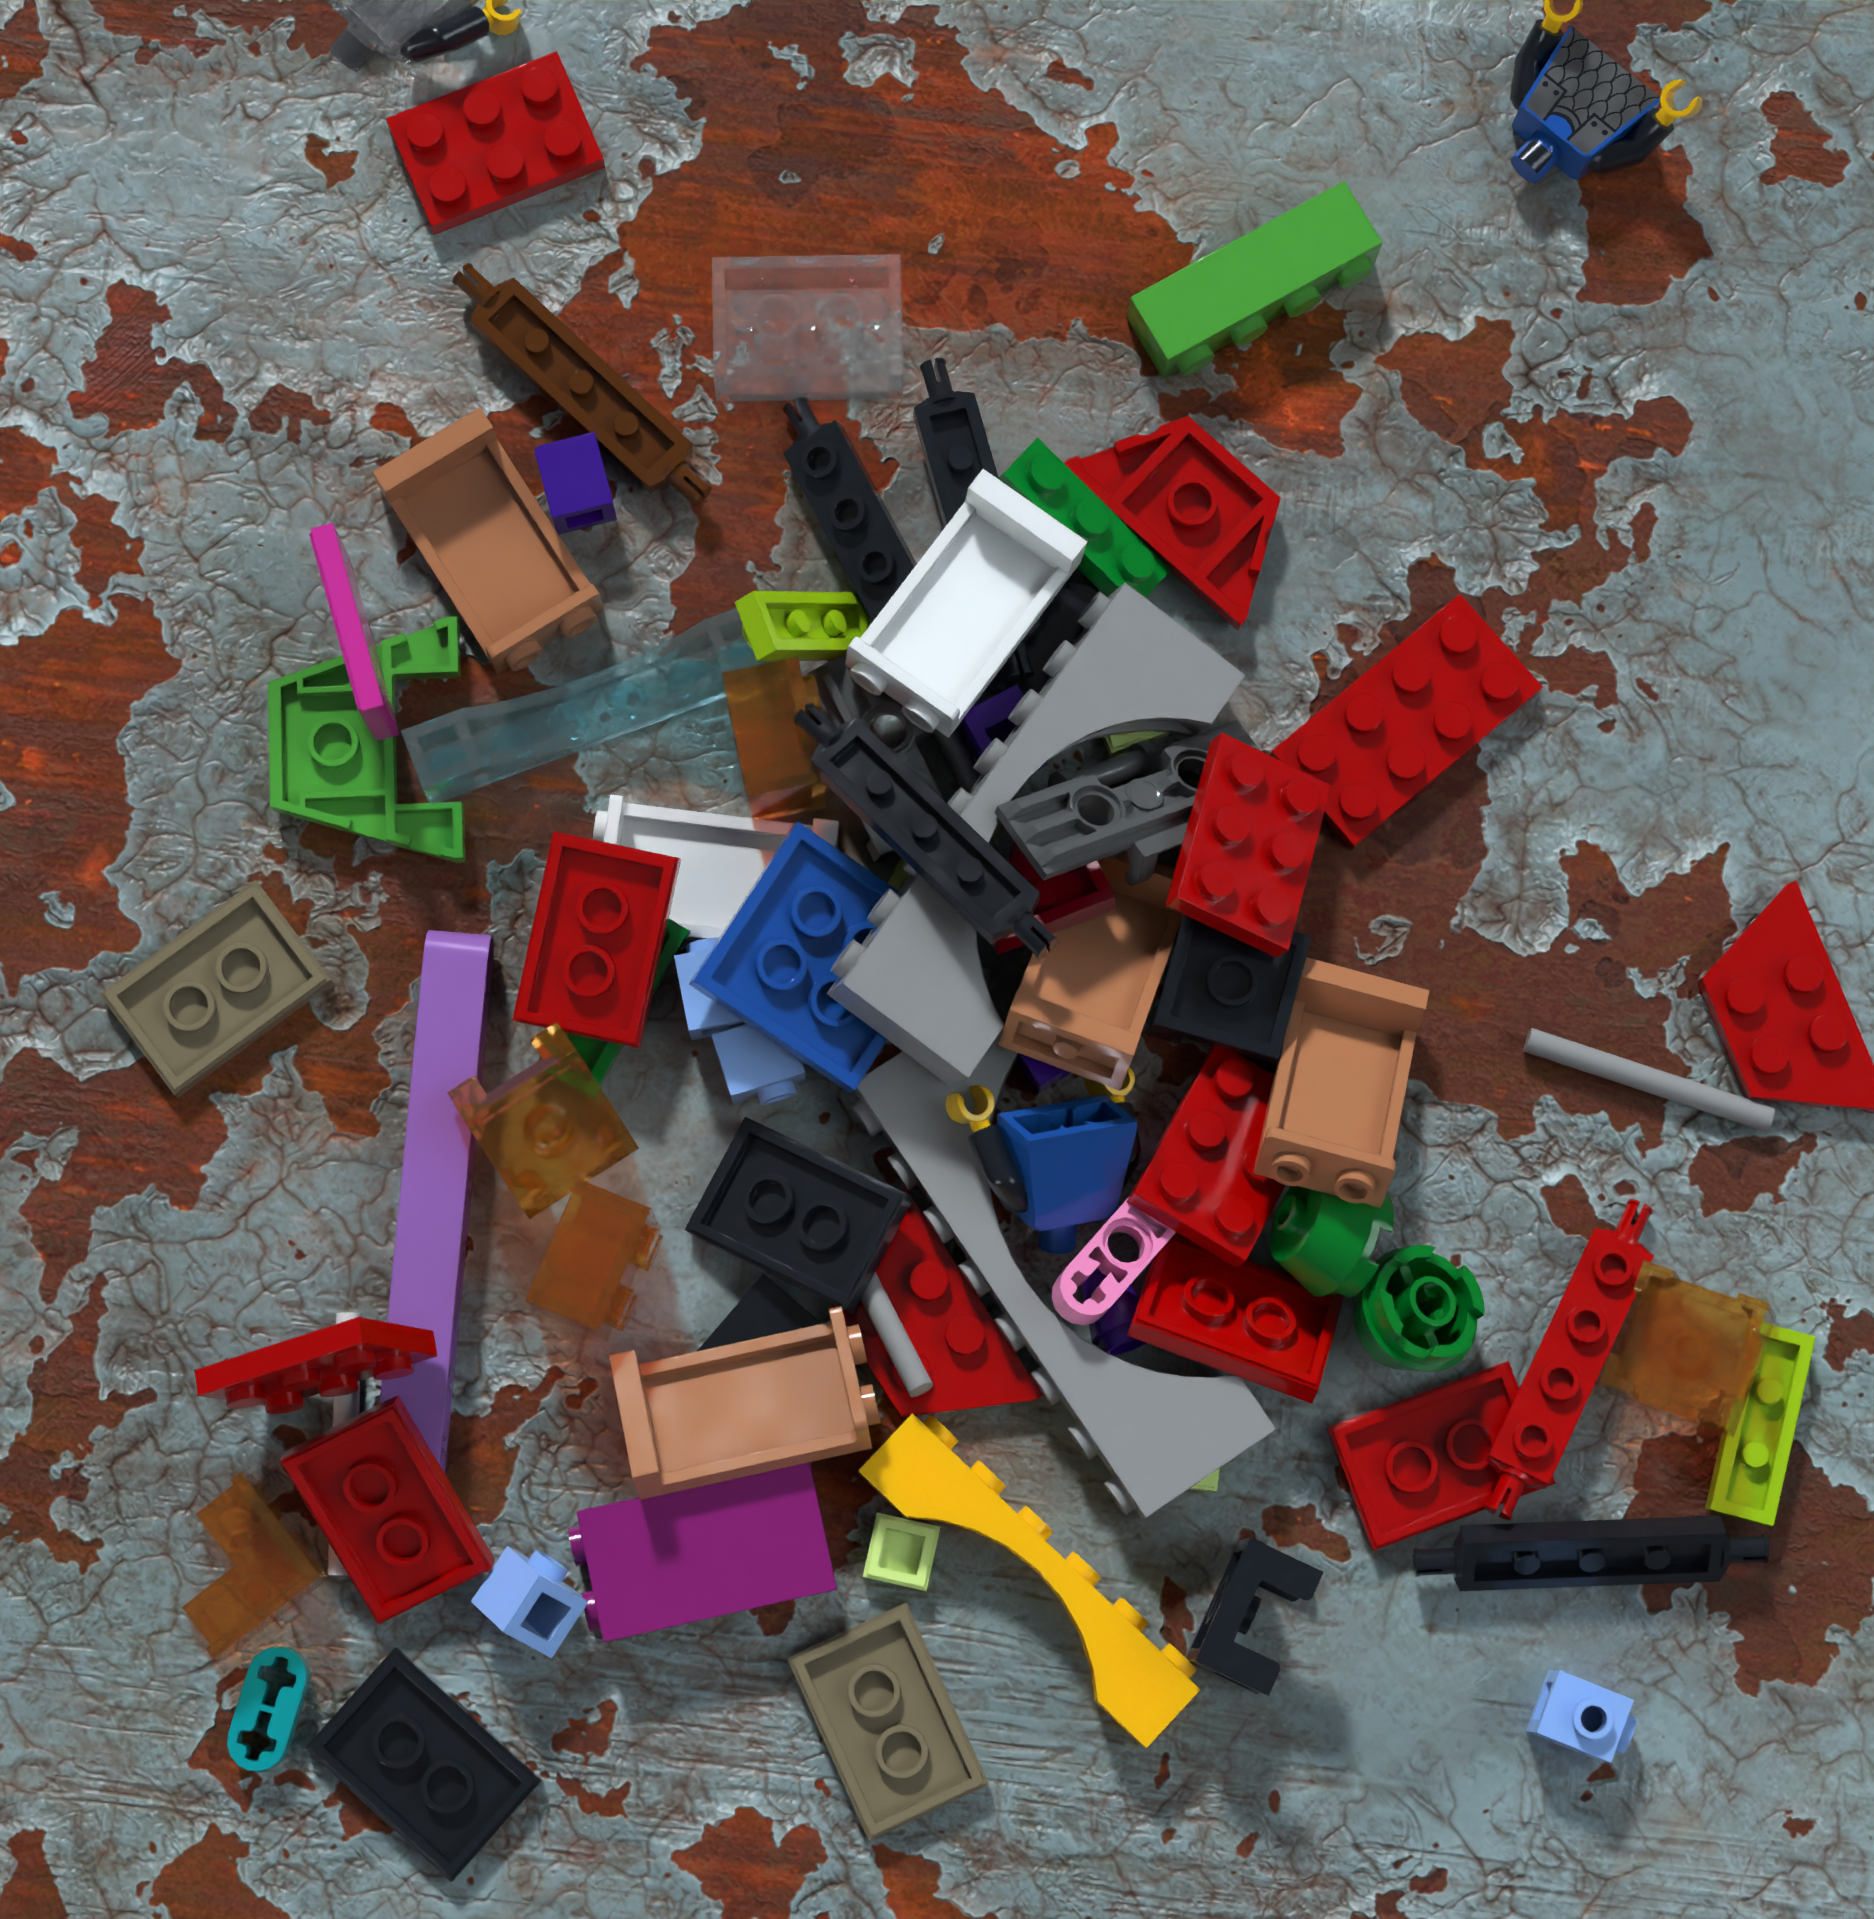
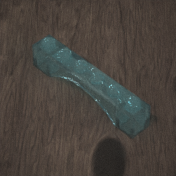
M737 608L702 620L683 633L644 653L589 676L519 698L461 708L401 730L421 787L429 803H437L786 676V661L756 660L753 650L748 646L743 637L742 621Z

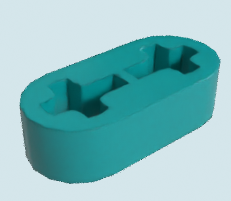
M276 1646L262 1650L253 1658L248 1668L227 1739L230 1757L238 1766L247 1771H264L276 1767L285 1759L290 1750L311 1677L308 1661L300 1652L291 1647ZM280 1657L288 1660L287 1671L296 1675V1682L294 1686L282 1687L280 1689L274 1706L267 1704L271 1690V1681L262 1678V1673L265 1666H276L280 1661ZM263 1712L272 1714L267 1729V1736L276 1740V1747L274 1751H263L259 1755L258 1760L250 1757L251 1746L248 1743L242 1742L245 1731L257 1730Z

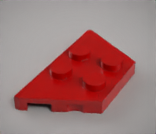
M1189 416L1161 425L1157 431L1151 434H1136L1114 442L1112 448L1081 459L1078 455L1066 460L1064 464L1171 568L1170 571L1237 631L1244 626L1280 503V496Z
M1797 881L1788 883L1738 936L1721 958L1697 982L1746 1099L1777 1103L1779 1101L1794 1102L1800 1106L1818 1108L1833 1106L1862 1109L1867 1113H1874V1064Z
M906 1188L900 1190L902 1192L907 1193L911 1197ZM913 1200L876 1270V1274L933 1382V1386L919 1396L910 1397L860 1300L853 1315L844 1310L843 1315L846 1327L859 1324L867 1359L866 1365L901 1418L909 1417L912 1413L915 1416H922L939 1412L971 1410L988 1406L1036 1401L1043 1396L1042 1392Z

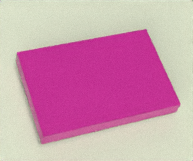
M333 523L311 528L312 533H309L358 711L372 736L377 738L378 741L398 736L400 734L351 559Z

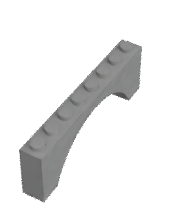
M1126 582L1108 597L1098 592L1077 620L1084 627V630L1075 643L1072 645L1067 640L1063 641L1045 664L1043 671L1051 677L1039 694L1030 689L1011 712L1008 719L1016 726L1004 743L995 738L975 763L973 769L980 773L981 776L968 793L961 787L947 804L989 843L999 821L994 813L997 806L1011 801L1027 779L1048 759L1076 745L1114 734L1167 732L1184 737L1194 736L1213 723L1245 674ZM905 862L902 869L910 874L909 878L898 893L889 888L873 907L867 920L875 926L863 943L860 944L853 939L839 955L830 970L838 978L827 992V995L951 1087L969 1078L1004 1027V1024L992 1003L983 978L977 951L976 929Z
M1003 1028L969 1078L951 1087L905 1052H900L863 1077L855 1090L859 1100L852 1104L851 1107L867 1133L874 1137L881 1132L895 1153L886 1159L906 1190L908 1191L917 1185L930 1204V1207L922 1213L940 1241L945 1244L953 1238L967 1259L958 1267L976 1295L980 1298L989 1292L1003 1314L994 1319L1010 1346L1015 1352L1025 1346L1039 1366L1037 1370L1031 1373V1376L1051 1406L1062 1401L1075 1420V1423L1069 1426L1067 1430L1088 1461L1097 1455L1100 1457L1112 1475L1110 1479L1104 1482V1485L1123 1514L1126 1516L1135 1510L1143 1521L1275 1431L1276 1428L1242 1378L1235 1375L1184 1377L1159 1373L1132 1365L1109 1355L1081 1338L1062 1323L1044 1305L1026 1282L1011 1257L1000 1231L992 1203L990 1185L983 1176L968 1140V1137L973 1134L969 1123L960 1124L952 1120L945 1106L947 1096L950 1093L959 1092L964 1099L967 1111L972 1114L975 1109V1100L971 1096L970 1086L982 1085L988 1088L994 1096V1108L988 1117L992 1125L995 1108L1003 1087L1018 1060L1017 1052L998 1046Z

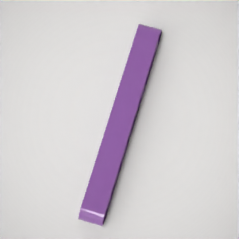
M428 930L423 953L387 1322L434 1331L438 1356L413 1364L414 1372L408 1376L381 1380L379 1404L399 1395L445 1473L493 975L494 937L493 935Z

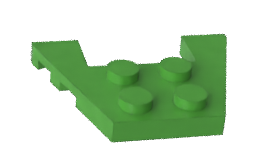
M457 616L445 617L434 621L433 626L406 636L404 633L382 640L381 645L375 647L395 720L396 680L461 678L460 623ZM343 655L268 682L270 807L274 812L454 863H466L465 817L462 801L398 804L396 736L380 741L372 736L358 711Z

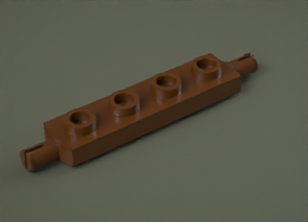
M467 263L462 267L464 275L460 271L455 274L452 283L457 285L477 304L470 319L472 329L585 434L595 432L598 446L648 493L651 494L654 490L670 483L693 507L698 506L702 502L701 496L705 499L709 495L712 487L707 485L686 465L691 453L694 451L693 443L514 277L494 287L471 263Z

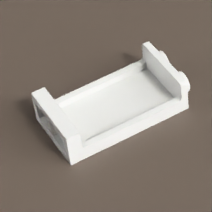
M982 469L968 487L966 500L862 637H855L847 647L845 665L851 668L849 671L850 676L866 691L877 696L885 692L902 704L903 714L920 729L930 733L937 729L949 738L1081 563L1087 541L992 474Z
M610 795L608 812L598 810L596 813L593 840L680 858L681 863L669 918L691 930L686 939L687 941H697L721 936L791 827L796 823L631 804L625 802L624 796ZM814 818L813 826L804 825L838 849L839 821Z

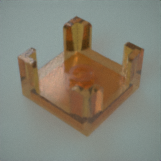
M557 1022L531 1039V1043L542 1059L486 1094L475 1076L470 1077L447 1092L466 1125L529 1220L639 1149L580 1054Z
M1643 1261L1633 1290L1639 1298L1638 1305L1620 1355L1618 1357L1616 1354H1610L1600 1384L1612 1395L1734 1437L1777 1316L1770 1303L1742 1293H1738L1737 1298H1733L1683 1281L1675 1271Z

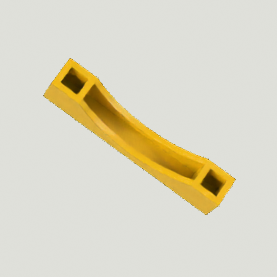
M912 1413L858 1470V1474L904 1518L938 1521L973 1531L1005 1547L1031 1567L1059 1598L1079 1634L1090 1668L1094 1701L1142 1747L1147 1748L1201 1690L1190 1680L1197 1669L1170 1643L1160 1651L1146 1638L1142 1632L1149 1623L1125 1599L1120 1597L1112 1605L1097 1591L1094 1586L1101 1577L1077 1553L1072 1551L1064 1559L1047 1543L1046 1540L1054 1532L1030 1508L1025 1505L1017 1514L998 1496L1006 1488L1004 1483L979 1460L969 1468L952 1451L953 1447L959 1442L957 1438L934 1416L930 1415L922 1423Z

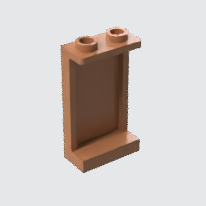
M481 407L372 472L383 496L497 674L508 667L512 671H518L527 667L544 653L542 646L564 634L565 638L575 637L589 629L597 621L596 613L604 609L600 593L594 584L589 583L496 438L493 426Z
M1127 853L1112 859L1106 857L1098 860L1115 895L1116 909L1053 933L1059 939L1058 943L1050 953L1047 951L1044 958L1038 959L1032 953L1020 987L1013 999L998 1046L1117 1090H1121L1135 1054L1141 1032L1183 916L1182 913L1165 906L1175 868L1167 864L1156 863L1153 875L1149 880L1130 886L1125 879V872L1130 867Z
M1306 957L1276 1065L1253 1174L1275 1179L1284 1185L1301 1186L1324 1192L1350 1203H1363L1378 1208L1381 1207L1395 1172L1396 1161L1393 1159L1416 1034L1426 1011L1429 990Z
M842 1306L829 1309L831 1320L827 1323L639 1364L635 1350L609 1355L632 1479L640 1500L871 1449L872 1444L868 1426L881 1422L872 1384L859 1387L855 1365L867 1363L859 1324L846 1327Z

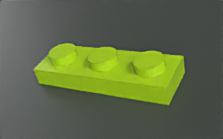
M752 591L734 602L742 621L743 637L748 646L753 650L757 661L834 660L846 654L847 647L855 637L861 638L872 624V620L857 592Z
M1755 1320L1747 1322L1705 1511L1766 1527L1774 1526L1816 1336Z

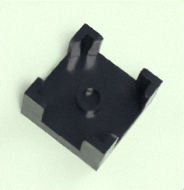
M1183 914L1174 941L1175 946L1161 997L1157 1003L1148 1036L1173 1043H1180L1182 1037H1187L1243 1053L1242 1056L1261 1068L1271 1070L1280 1056L1312 936L1293 932L1289 950L1276 958Z
M1255 1539L1239 1540L1186 1658L1193 1665L1255 1694L1260 1692L1269 1696L1280 1672L1279 1663L1234 1642L1238 1632L1246 1635L1261 1603V1598L1255 1596L1258 1586L1291 1602L1297 1601L1299 1598L1310 1600L1324 1572Z

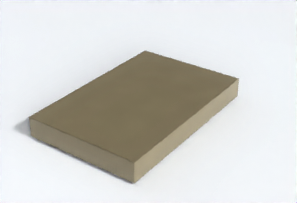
M255 880L109 986L100 995L172 1093L179 1098L334 983L261 885Z
M907 1603L899 1605L787 1658L869 1841L989 1785Z

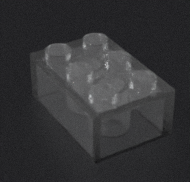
M901 254L712 257L713 364L717 402L792 400L797 397H805L807 400L903 398Z

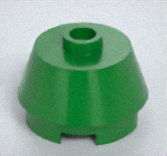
M1291 1186L1279 1204L1273 1220L1270 1234L1271 1254L1313 1296L1322 1297L1339 1293L1352 1298L1370 1282L1378 1270L1379 1264L1369 1259L1376 1246L1380 1228L1392 1233L1394 1223L1392 1200L1390 1196L1385 1195L1381 1207L1378 1208L1363 1203H1350L1337 1196L1301 1186Z
M1416 1245L1397 1248L1382 1255L1375 1261V1263L1379 1264L1378 1270L1370 1282L1360 1291L1357 1298L1353 1318L1358 1339L1366 1352L1386 1367L1410 1371H1442L1459 1363L1468 1354L1474 1343L1477 1319L1484 1316L1485 1312L1480 1287L1471 1271L1465 1265L1457 1269L1446 1258L1433 1253L1436 1248L1434 1246Z

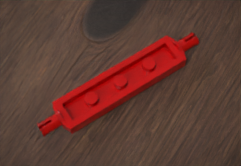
M1629 1199L1615 1231L1595 1227L1486 1458V1461L1501 1476L1488 1504L1485 1505V1509L1495 1514L1505 1492H1507L1508 1497L1498 1516L1502 1519L1511 1520L1512 1513L1525 1486L1528 1488L1546 1489L1653 1260L1654 1255L1649 1253L1642 1244L1638 1243L1650 1215L1653 1214V1209L1644 1204L1634 1225L1631 1224L1640 1204L1638 1200Z

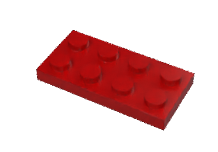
M1459 594L1271 751L1270 756L1331 785L1323 819L1352 851L1534 698L1543 686L1462 595Z

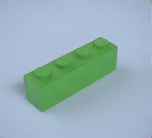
M1344 180L1131 296L1126 318L1163 380L1178 371L1183 376H1188L1208 365L1214 359L1215 355L1213 352L1231 342H1234L1237 347L1244 346L1261 336L1268 329L1266 323L1286 312L1290 318L1299 316L1310 310L1321 300L1320 294L1339 283L1343 289H1346L1367 278L1375 269L1373 265L1376 262L1383 242Z

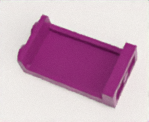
M810 1462L642 1500L637 1497L576 1511L579 1526L568 1528L576 1567L588 1566L592 1591L582 1593V1597L588 1601L584 1608L588 1629L590 1632L601 1629L603 1642L837 1590Z

